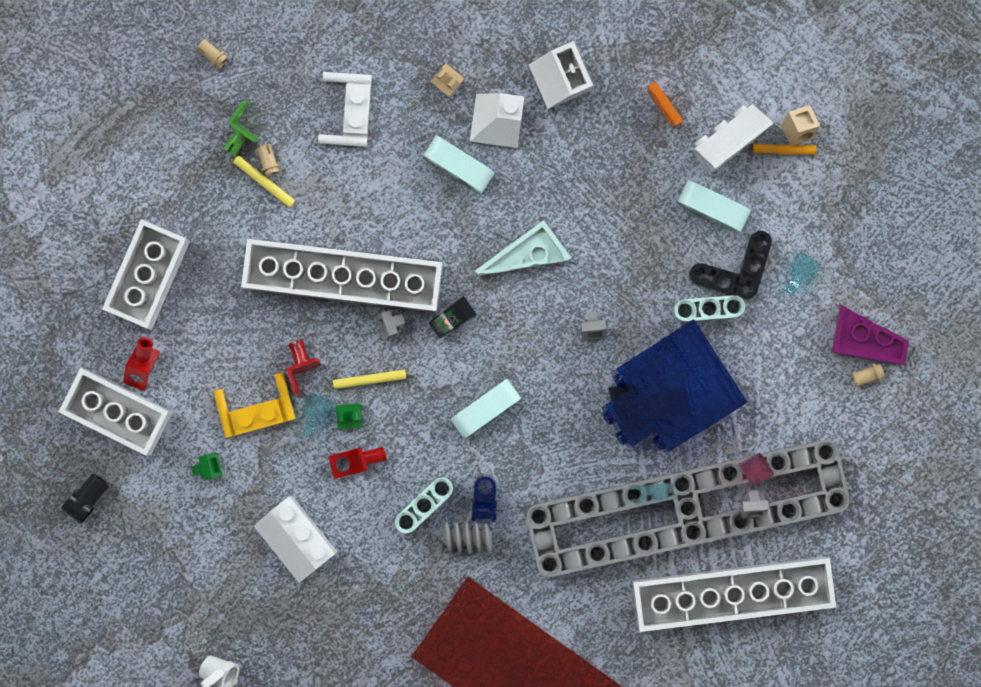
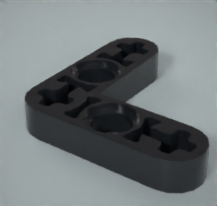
M757 231L751 235L739 274L698 263L689 271L690 281L697 286L727 295L739 296L742 299L753 298L758 292L772 244L771 236L765 231ZM760 235L763 236V241L767 242L766 245L761 246L759 253H764L763 257L758 254H750V249L754 252L756 251L757 243L754 242V238L758 239ZM751 258H755L760 262V268L756 272H751L747 268V261ZM702 268L704 269L703 273L706 275H711V270L715 271L712 285L707 284L710 280L707 278H702L700 281L696 280L697 276L693 274L694 271ZM723 274L729 277L730 284L727 288H721L717 285L716 281L719 275ZM735 278L739 279L737 284L745 285L746 282H749L753 291L745 295L743 294V289L736 287L735 292H732L731 289L734 286Z

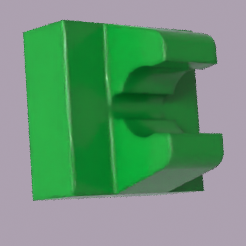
M361 403L336 405L338 430L363 428Z
M217 452L199 456L200 464L191 466L193 476L202 474L204 481L223 476Z

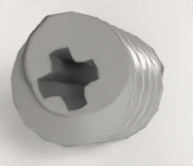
M445 522L443 526L442 553L445 546H447L449 553H452L456 546L459 553H462L464 547H466L468 553L472 554L474 547H476L478 554H482L484 547H486L488 554H491L492 529L489 530L487 523H484L481 530H479L477 523H474L472 530L469 529L468 523H464L462 530H460L458 523H454L453 528L450 529L448 522Z

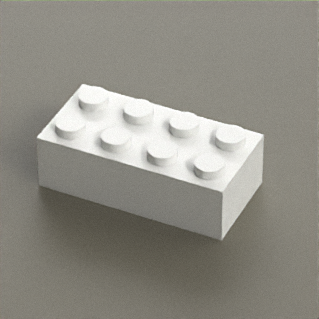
M141 219L102 309L152 330L190 240Z
M80 368L59 410V413L146 456L152 455L173 413L84 368Z

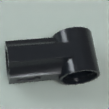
M92 473L81 488L65 501L61 509L81 524L94 510L93 506L110 486L101 477Z

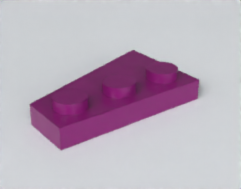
M839 305L832 353L905 365L908 340L853 312L844 305Z

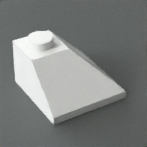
M502 93L476 94L470 142L517 149L524 96Z

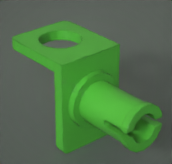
M248 100L241 102L228 121V124L234 128V133L226 145L223 146V149L226 152L229 151V154L236 157L246 140L250 139L252 142L260 141L259 137L238 123L251 103Z

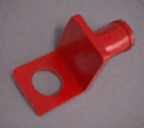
M142 337L138 340L136 348L125 365L123 383L145 391L148 385L149 373L157 361L160 351L152 348L153 341L151 339ZM130 375L139 376L142 382L134 381Z
M297 340L298 351L294 342L288 345L295 364L286 369L294 394L297 398H301L295 375L321 366V362L318 358L308 359L303 340Z
M383 446L363 451L362 447L328 456L333 478L338 479L368 470V465L386 461V453ZM339 458H346L348 460L349 468L347 471L341 472L337 469L336 462Z

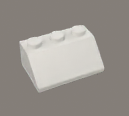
M753 104L748 108L743 105L733 113L735 118L729 123L726 120L722 121L714 128L716 133L709 138L707 135H704L694 143L697 147L693 150V153L710 175L764 134L774 124Z
M292 495L287 497L254 525L255 529L299 583L337 553Z

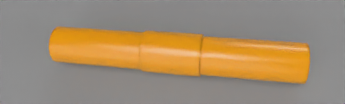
M753 144L752 153L816 155V146Z

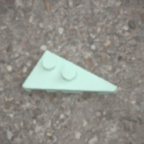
M543 220L475 270L478 276L564 262L570 260L571 256Z

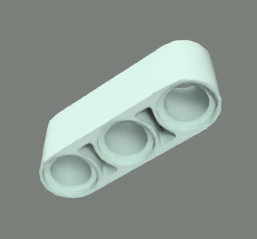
M437 135L423 154L425 159L479 193L484 191L495 174L490 168Z
M689 180L677 201L682 207L738 233H741L751 212L747 207Z
M734 295L684 299L675 304L672 313L677 321L683 323L733 319L743 314L745 303L742 298ZM731 300L739 305V310L736 314H732L727 310V303ZM704 303L713 304L715 308L713 315L708 316L704 314L702 310ZM680 305L689 306L691 310L689 317L683 318L679 315L678 308Z
M506 379L450 420L463 439H465L519 401L521 397L510 381Z
M444 477L434 480L397 515L395 519L397 530L405 534L415 530L450 497L453 492L452 482ZM443 481L448 484L449 492L446 495L437 494L435 486L438 482ZM422 498H426L431 502V509L427 512H422L418 509V501ZM403 515H409L413 519V526L411 528L405 529L400 525V518Z

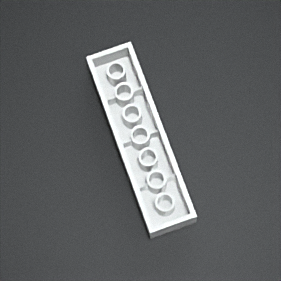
M247 239L241 288L437 313L443 264L436 261Z
M826 556L632 581L639 632L836 608L830 558Z

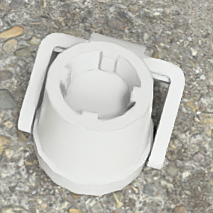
M208 656L200 667L199 677L203 679L200 684L202 687H233L238 682L239 665L232 661Z

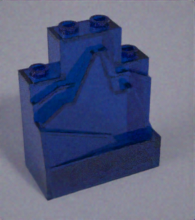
M693 319L613 370L614 382L620 389L624 388L625 392L601 408L604 411L602 412L604 420L608 425L612 424L617 431L615 436L622 446L626 445L627 448H630L653 434V442L660 451L663 450L667 453L746 404L747 400Z

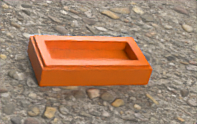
M657 82L651 83L647 88L648 94L671 127L675 129L682 124L683 119Z

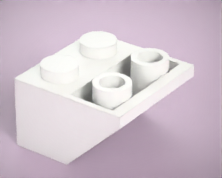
M574 41L548 52L528 65L547 109L592 91L593 84Z

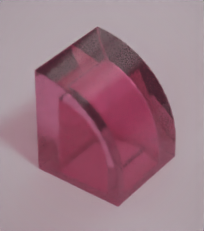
M760 452L737 464L749 486H755L774 475L771 467Z

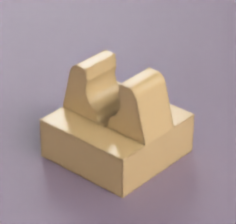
M445 63L430 82L450 98L465 79Z

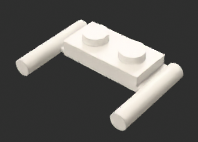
M323 72V82L347 84L343 136L319 134L318 144L367 147L372 75Z

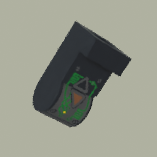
M463 296L432 319L429 325L438 338L441 339L477 314Z

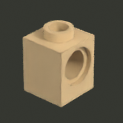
M809 105L789 111L781 127L790 146L812 140L820 124Z

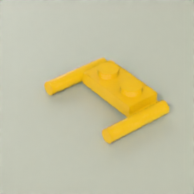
M283 372L274 374L280 395L279 399L229 412L223 389L213 391L225 438L296 419Z

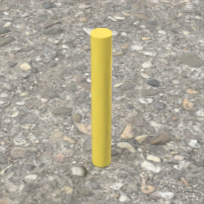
M238 155L233 163L287 207L290 208L294 204L295 200L241 156Z
M404 369L333 380L334 389L403 380L406 379V371Z

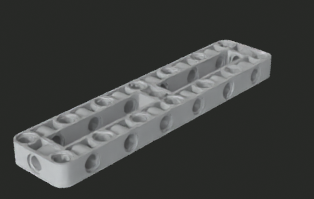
M818 440L537 503L528 509L526 518L538 570L546 577H554L839 513L848 507L850 500L837 445L829 440ZM823 445L828 446L830 449V455L826 459H822L819 455V449ZM775 456L781 457L783 461L782 467L778 470L771 466V460ZM730 466L735 470V477L732 480H726L723 476V471L726 467ZM810 468L817 470L821 486L817 492L769 501L767 516L746 518V524L742 528H737L734 524L735 517L741 514V508L724 511L717 515L702 516L697 495L699 493ZM680 477H684L688 482V486L684 491H678L675 487V482ZM637 488L640 491L638 501L631 502L628 499L627 493L630 489ZM834 493H838L841 497V503L836 507H833L830 503V497ZM583 499H590L592 501L593 508L591 511L582 512L580 510L579 504ZM672 500L677 521L675 524L635 531L614 538L599 539L570 548H558L554 526ZM690 501L693 504L691 514L684 515L681 512L683 502ZM786 504H791L794 508V512L790 517H785L782 514V508ZM537 509L543 510L546 514L545 520L541 523H536L532 520L531 515ZM691 525L697 526L699 530L698 536L694 539H690L686 535V530ZM643 536H648L651 539V545L648 549L639 548L638 541ZM594 547H601L604 551L603 557L599 560H594L590 556V552ZM548 557L556 560V567L551 571L545 570L542 566L544 559Z

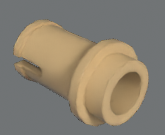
M207 39L201 41L197 46L196 51L209 60L214 68L220 69L228 60V57L225 56L226 52H220Z
M267 144V147L266 145L258 147L256 150L263 166L261 169L262 173H265L266 177L278 174L280 172V164L276 163L271 144Z
M872 363L871 367L853 372L852 377L858 388L875 380L880 382L881 378L885 377L880 363Z

